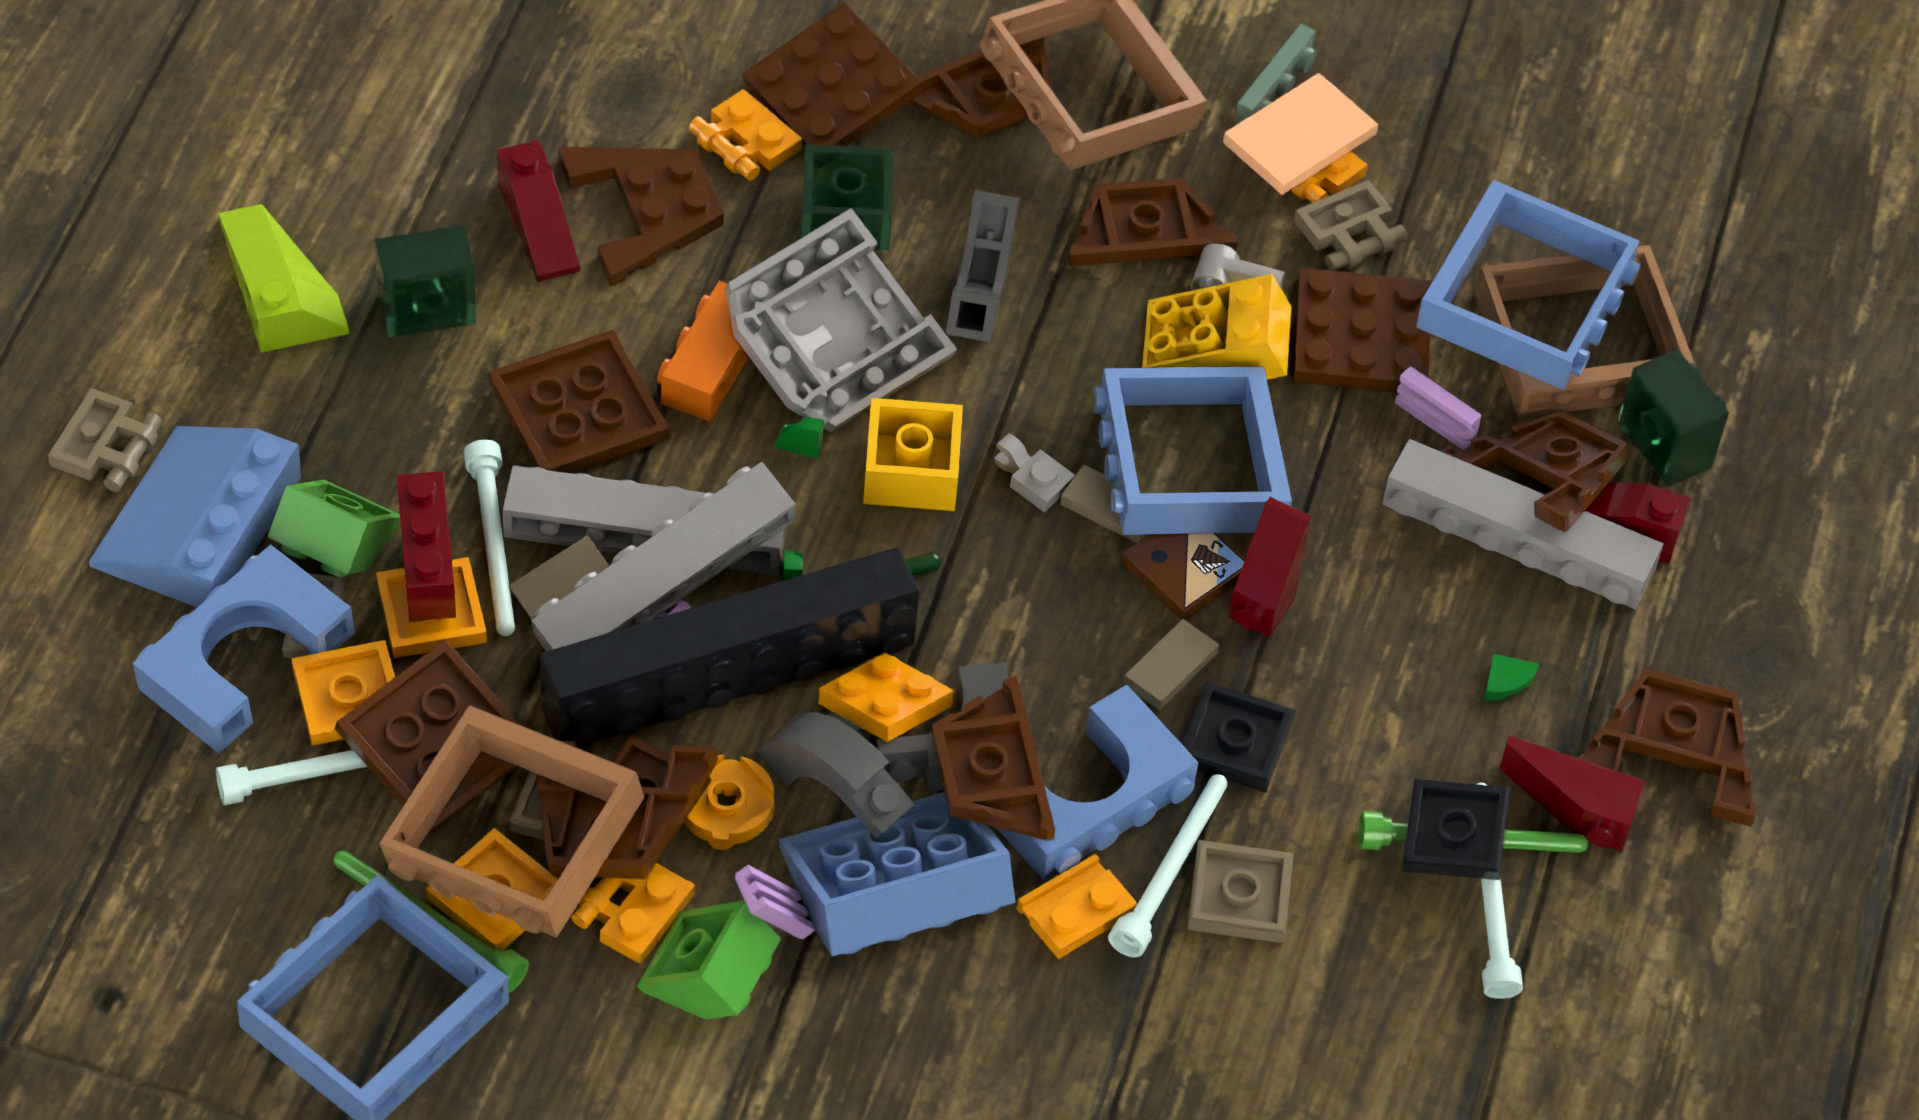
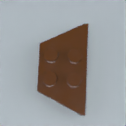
M1045 37L1019 45L1051 89V81L1048 78V56L1045 53L1044 45ZM982 50L916 76L922 82L924 92L909 102L976 138L1028 117L1025 108L1014 93L1008 90L1004 79L994 65L985 58Z
M1183 178L1096 184L1090 199L1089 208L1084 213L1080 223L1076 241L1070 248L1069 266L1200 256L1204 247L1215 243L1226 245L1236 251L1238 240L1232 231L1226 234L1214 221L1215 212L1205 202L1195 196V191Z
M1017 676L1009 677L1003 681V686L1000 690L983 699L981 696H978L966 703L960 712L948 714L932 724L931 739L949 815L1046 841L1054 840L1055 826Z

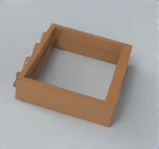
M1044 0L990 17L980 43L985 58L994 65L1004 79L1008 90L1014 93L1027 111L1031 122L1038 126L1050 143L1052 151L1061 158L1069 171L1195 130L1207 104L1206 98L1133 0ZM1099 20L1163 108L1083 134L1019 45Z
M1650 245L1639 246L1634 262L1641 265L1632 285H1634L1661 358L1585 368L1580 377L1572 375L1565 390L1499 363L1517 418L1689 395L1696 366ZM1573 255L1553 258L1540 257L1529 261L1482 266L1475 297L1482 317L1512 329L1503 301L1602 289L1611 271Z
M469 705L379 844L388 863L389 870L397 877L406 881L417 879L429 884L434 891L446 898L460 897L472 902L478 910L487 915L496 916L498 913L513 919L521 928L528 932L537 934L542 931L557 938L643 801L644 795L637 772ZM481 751L607 802L545 901L418 849Z

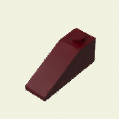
M540 140L498 149V186L537 281L580 272V263L554 174Z
M1609 482L1585 511L1664 543L1658 561L1669 564L1692 498L1649 483Z
M1268 498L1233 591L1229 618L1237 621L1248 630H1256L1268 637L1272 635L1295 600L1312 516L1275 498Z
M1509 735L1499 769L1573 834L1584 835L1587 840L1596 846L1610 847L1622 852L1646 781Z

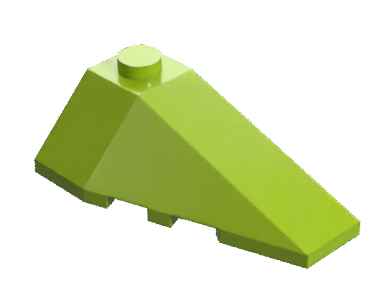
M262 204L218 213L221 228L261 353L349 334V328L338 294Z

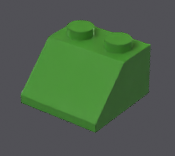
M324 479L287 485L267 538L282 544L280 549L284 553L300 559L311 557L322 563L321 569L337 577L346 578L350 574L367 571L400 526V514Z
M745 901L680 911L637 987L647 995L703 1019L739 1015L750 1002V993L759 977L769 968L772 962V954L781 938L764 920L750 913Z

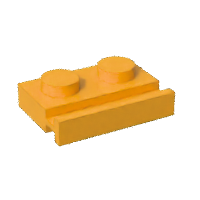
M1096 854L1018 899L1017 911L1020 914H1025L1030 920L1029 925L1058 959L1112 928L1118 918L1133 912L1138 904L1112 872L1102 867L1099 863L1100 858Z

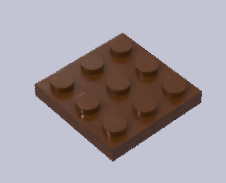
M845 2L742 73L744 83L777 118L802 138L803 147L820 165L924 92L922 82Z
M1299 268L1293 382L1397 392L1398 386L1402 383L1399 381L1400 376L1410 366L1429 378L1430 333L1416 328L1421 302L1431 285V280Z
M614 329L488 372V383L534 467H540L548 471L573 473L669 439V427Z
M445 639L339 719L334 729L399 803L404 806L469 705L520 726L522 725ZM481 751L433 824L428 835L430 836L518 766Z

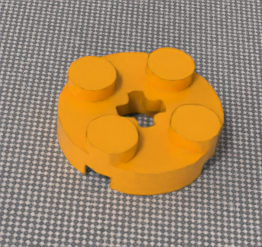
M725 754L718 755L717 764L709 776L712 780L683 822L694 835L708 841L710 846L718 850H727L734 844L744 843L755 838L765 830L774 816V786L772 779L761 765L740 756V761L733 759L724 760ZM722 793L726 797L735 795L737 798L734 805L723 806L718 804L717 795Z

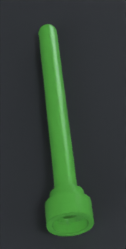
M1362 811L1358 825L1359 849L1380 850L1381 846H1390L1391 841L1406 842L1408 823L1392 822L1391 817H1383L1382 812ZM1507 829L1504 848L1582 853L1588 847V840L1582 834Z
M342 850L335 854L334 864L338 869L363 886H366L374 877L379 875L508 976L509 993L514 991L523 981L529 968V961L512 949L505 951L499 948L494 950L350 852Z

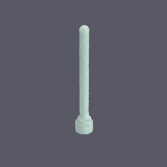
M477 440L468 444L464 449L465 467L471 476L477 480L496 630L501 636L506 637L514 632L515 623L495 477L502 467L501 449L499 444L492 440Z
M353 750L251 771H248L247 767L238 768L236 764L216 767V778L222 804L229 805L243 802L244 796L252 795V790L368 766Z
M1216 774L1209 779L1133 912L1118 918L1108 935V940L1118 952L1129 957H1140L1144 953L1152 939V927L1150 924L1152 917L1227 788V780L1223 775Z
M1501 878L1500 880L1481 879L1490 960L1487 961L1486 968L1482 972L1484 994L1497 999L1510 998L1522 992L1523 983L1520 967L1515 965V960L1509 956Z

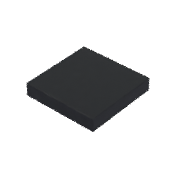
M1206 681L1182 745L1198 761V771L1210 775L1220 774L1226 780L1267 793L1293 724L1296 710Z
M1415 779L1402 863L1403 872L1500 880L1511 801V788Z

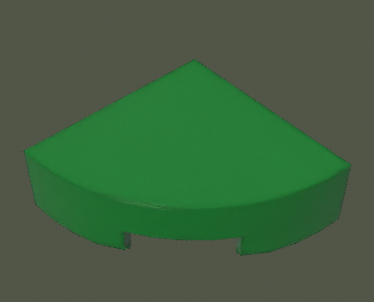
M807 417L802 418L800 423L783 425L775 441L774 448L817 460L822 450L824 420Z
M784 550L783 581L803 575V554L794 550Z
M1493 654L1484 700L1504 701L1508 699V696L1528 689L1536 678L1539 663Z

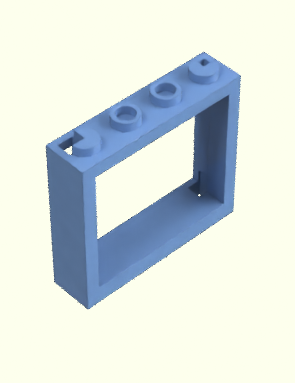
M1493 180L1424 295L1416 328L1565 390L1573 374L1580 377L1590 356V352L1586 351L1589 345L1597 346L1601 341L1607 326V321L1604 320L1607 313L1613 316L1616 314L1624 296V291L1621 290L1623 284L1631 286L1641 265L1634 262L1640 241ZM1497 224L1611 271L1566 352L1451 304Z
M1264 367L1104 368L1101 387H1094L1093 390L1095 397L1093 410L1095 414H1101L1102 418L1099 423V444L1101 448H1107L1108 454L1105 456V478L1107 482H1113L1114 485L1111 491V511L1119 513L1122 535L1255 533L1264 505L1269 497L1291 506L1292 499ZM1241 404L1259 492L1140 493L1124 406Z
M377 875L358 893L353 890L347 897L344 905L330 918L324 917L319 920L312 928L309 937L296 949L290 948L278 958L274 968L260 981L255 980L248 984L249 991L237 1001L240 1028L354 1120H384L509 1003L508 976ZM381 919L469 989L360 1089L279 1024L272 1016L376 921Z

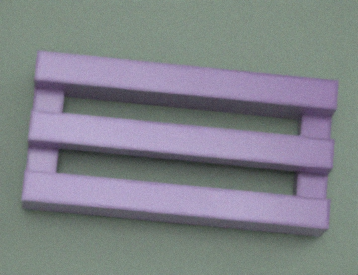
M1410 366L1400 376L1399 381L1402 383L1398 386L1397 392L1399 395L1395 398V404L1463 450L1471 447V439L1477 437L1482 415Z
M747 865L735 874V880L752 915L802 940L816 931L813 923L805 919L809 915L805 906L797 903L801 900L798 891L750 865Z

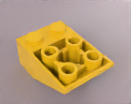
M1273 274L1148 300L1142 368L1264 367L1267 380L1287 376L1291 305Z

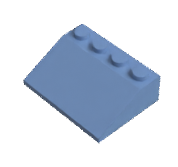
M176 426L89 560V566L189 605L200 606L216 586L224 585L240 571L245 561L253 556L272 525L285 487L297 484L301 479L299 445L253 428Z
M944 792L913 801L915 804L877 838L855 817L778 839L780 851L809 914V918L816 929L815 932L832 956L853 954L861 950L862 947L886 940H900L910 933L931 927H945L955 920L975 914H989L998 910L999 907L1016 903L1008 850L988 825L950 816Z

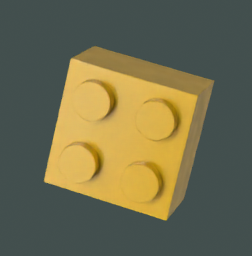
M871 398L863 504L955 511L963 405Z

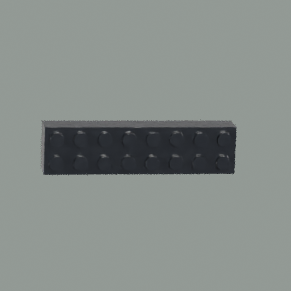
M896 547L540 653L541 709L555 740L573 741L578 748H586L593 745L596 741L618 734H632L642 727L665 720L675 721L688 713L707 707H721L731 700L753 693L764 694L777 686L796 680H810L820 673L842 666L853 667L865 659L879 656L883 653L895 654L908 646L914 645L919 588L899 548Z

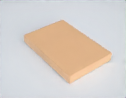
M1318 73L1226 131L1223 143L1283 195L1375 136L1378 123Z

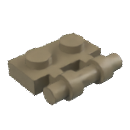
M1370 180L1295 211L1294 223L1316 251L1331 245L1336 250V252L1325 256V264L1328 270L1336 271L1343 267L1349 270L1361 265L1362 259L1377 253L1382 256L1392 252L1395 249V245L1407 241L1408 238L1407 232L1402 225L1388 229L1384 224L1390 221L1393 209ZM1364 231L1369 236V238L1357 243L1351 238Z
M91 388L48 454L49 465L92 481L99 468H103L109 471L104 480V485L113 492H119L124 483L133 480L138 472V461L143 453L150 451L158 440L157 431L163 421L157 414L148 412L141 422L131 419L134 415L132 402ZM119 437L129 441L122 452L112 449Z

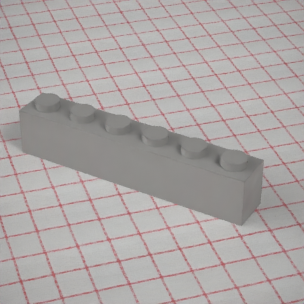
M1411 439L1408 440L1388 477L1382 505L1394 509L1401 515L1421 520L1435 526L1442 532L1462 537L1478 544L1483 549L1503 554L1529 568L1539 569L1563 579L1570 585L1580 586L1606 597L1613 603L1623 604L1635 610L1656 570L1664 544L1586 511L1568 531L1563 532L1535 517L1534 501L1545 494Z
M760 462L752 469L748 466L739 469L728 479L727 486L714 495L709 492L697 498L690 505L689 512L676 521L668 519L659 524L652 531L651 538L637 548L635 545L624 548L613 558L611 566L599 574L594 571L582 577L575 584L574 591L560 601L558 598H554L544 603L536 611V617L531 620L534 636L543 648L549 651L654 619L796 520L794 501L763 462Z
M513 466L503 505V537L571 546L588 535L599 551L619 553L631 545H635L637 548L650 539L652 531L662 522L668 519L676 521L688 513L690 505L705 493L683 490L675 486L662 487L641 484L632 480L619 481L598 478L583 473L570 474L548 471L540 467ZM787 527L726 569L779 576Z

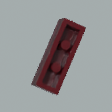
M444 471L396 475L409 622L456 618L455 587Z

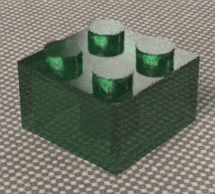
M805 145L801 238L852 208L878 243L874 250L889 251L892 223L893 149Z
M464 225L404 235L396 234L375 239L377 292L387 338L476 324L475 266Z
M1676 349L1633 368L1618 425L1666 486L1670 487L1713 467L1729 412L1722 398L1715 395L1703 381L1697 367L1689 363L1682 353Z

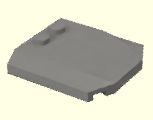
M852 208L733 279L725 288L733 335L788 409L804 418L810 417L824 420V429L831 433L871 408V398H888L953 357L957 351V348L931 314L923 318L873 250L878 243Z

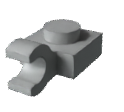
M1007 434L996 445V448L1001 452L994 457V462L1001 469L1013 474L1009 487L1044 513L1061 498L1062 493L1075 477V474L1041 449L1031 457L1022 442L1011 434Z

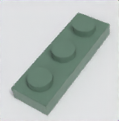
M1303 24L1298 26L1238 102L1234 126L1290 92L1299 73H1307L1317 53L1316 50L1312 49L1315 30Z

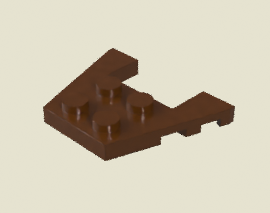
M558 148V160L570 188L615 179L638 234L635 237L598 245V258L610 286L624 281L625 274L639 266L644 270L656 263V257L675 247L677 250H680L724 225V212L696 149Z
M1564 411L1512 426L1511 435L1498 439H1493L1488 435L1471 439V447L1453 452L1451 446L1438 450L1484 470L1501 462L1519 471L1521 475L1531 477L1551 487L1553 491L1534 501V514L1536 518L1563 532L1568 531L1629 459L1627 442Z
M1646 668L1618 704L1615 713L1606 725L1600 728L1593 737L1591 745L1578 759L1618 771L1622 751L1626 750L1717 775L1719 778L1710 816L1752 827L1756 815V805L1751 797L1750 785L1752 780L1750 767L1746 765L1744 753L1746 742L1738 693Z
M560 741L575 748H578L576 743L573 741ZM672 745L663 787H641L644 795L643 801L595 877L647 879L716 766L718 755L714 747ZM537 774L536 780L542 805L541 819L547 864L553 875L561 876L607 802Z

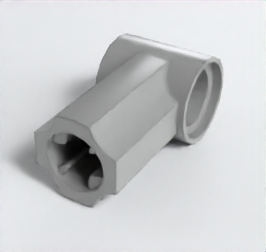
M1209 244L1204 247L1191 282V290L1273 274L1281 288L1285 272L1242 261L1237 252L1226 245Z

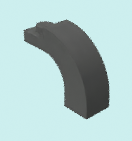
M978 190L974 192L966 245L958 281L952 293L946 334L986 342L991 341L1004 293L1020 198Z
M1005 662L958 667L956 698L959 712L966 703L976 697L981 696L985 699L1002 688L1003 681L1008 678ZM931 733L896 737L889 742L876 739V749L889 761L883 768L895 782H905L913 778L924 777L927 793L943 790Z
M816 712L800 713L756 750L759 756L787 787L799 777L813 778L826 785L840 797L875 838L880 836L915 804L883 768L889 761L858 732L830 716Z

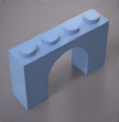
M271 544L259 555H254L247 559L237 574L224 585L216 586L200 606L190 614L180 617L173 625L171 631L156 644L145 647L133 663L139 690L218 754L253 724L248 697L215 672L207 663L211 651L220 640L230 633L243 628L268 627L284 634L288 632L294 637V641H299L308 648L311 654L338 649L355 634L351 606Z
M1128 685L1123 686L1090 706L1086 734L1121 773L1124 780L1121 788L1105 799L1082 803L1063 799L1045 787L1055 826L1054 840L1046 841L997 828L1043 881L1058 872L1061 874L1077 865L1082 857L1095 849L1100 851L1108 848L1121 833L1132 826L1141 827L1148 823L1161 808L1171 802L1178 804L1185 800L1195 787L1198 761Z

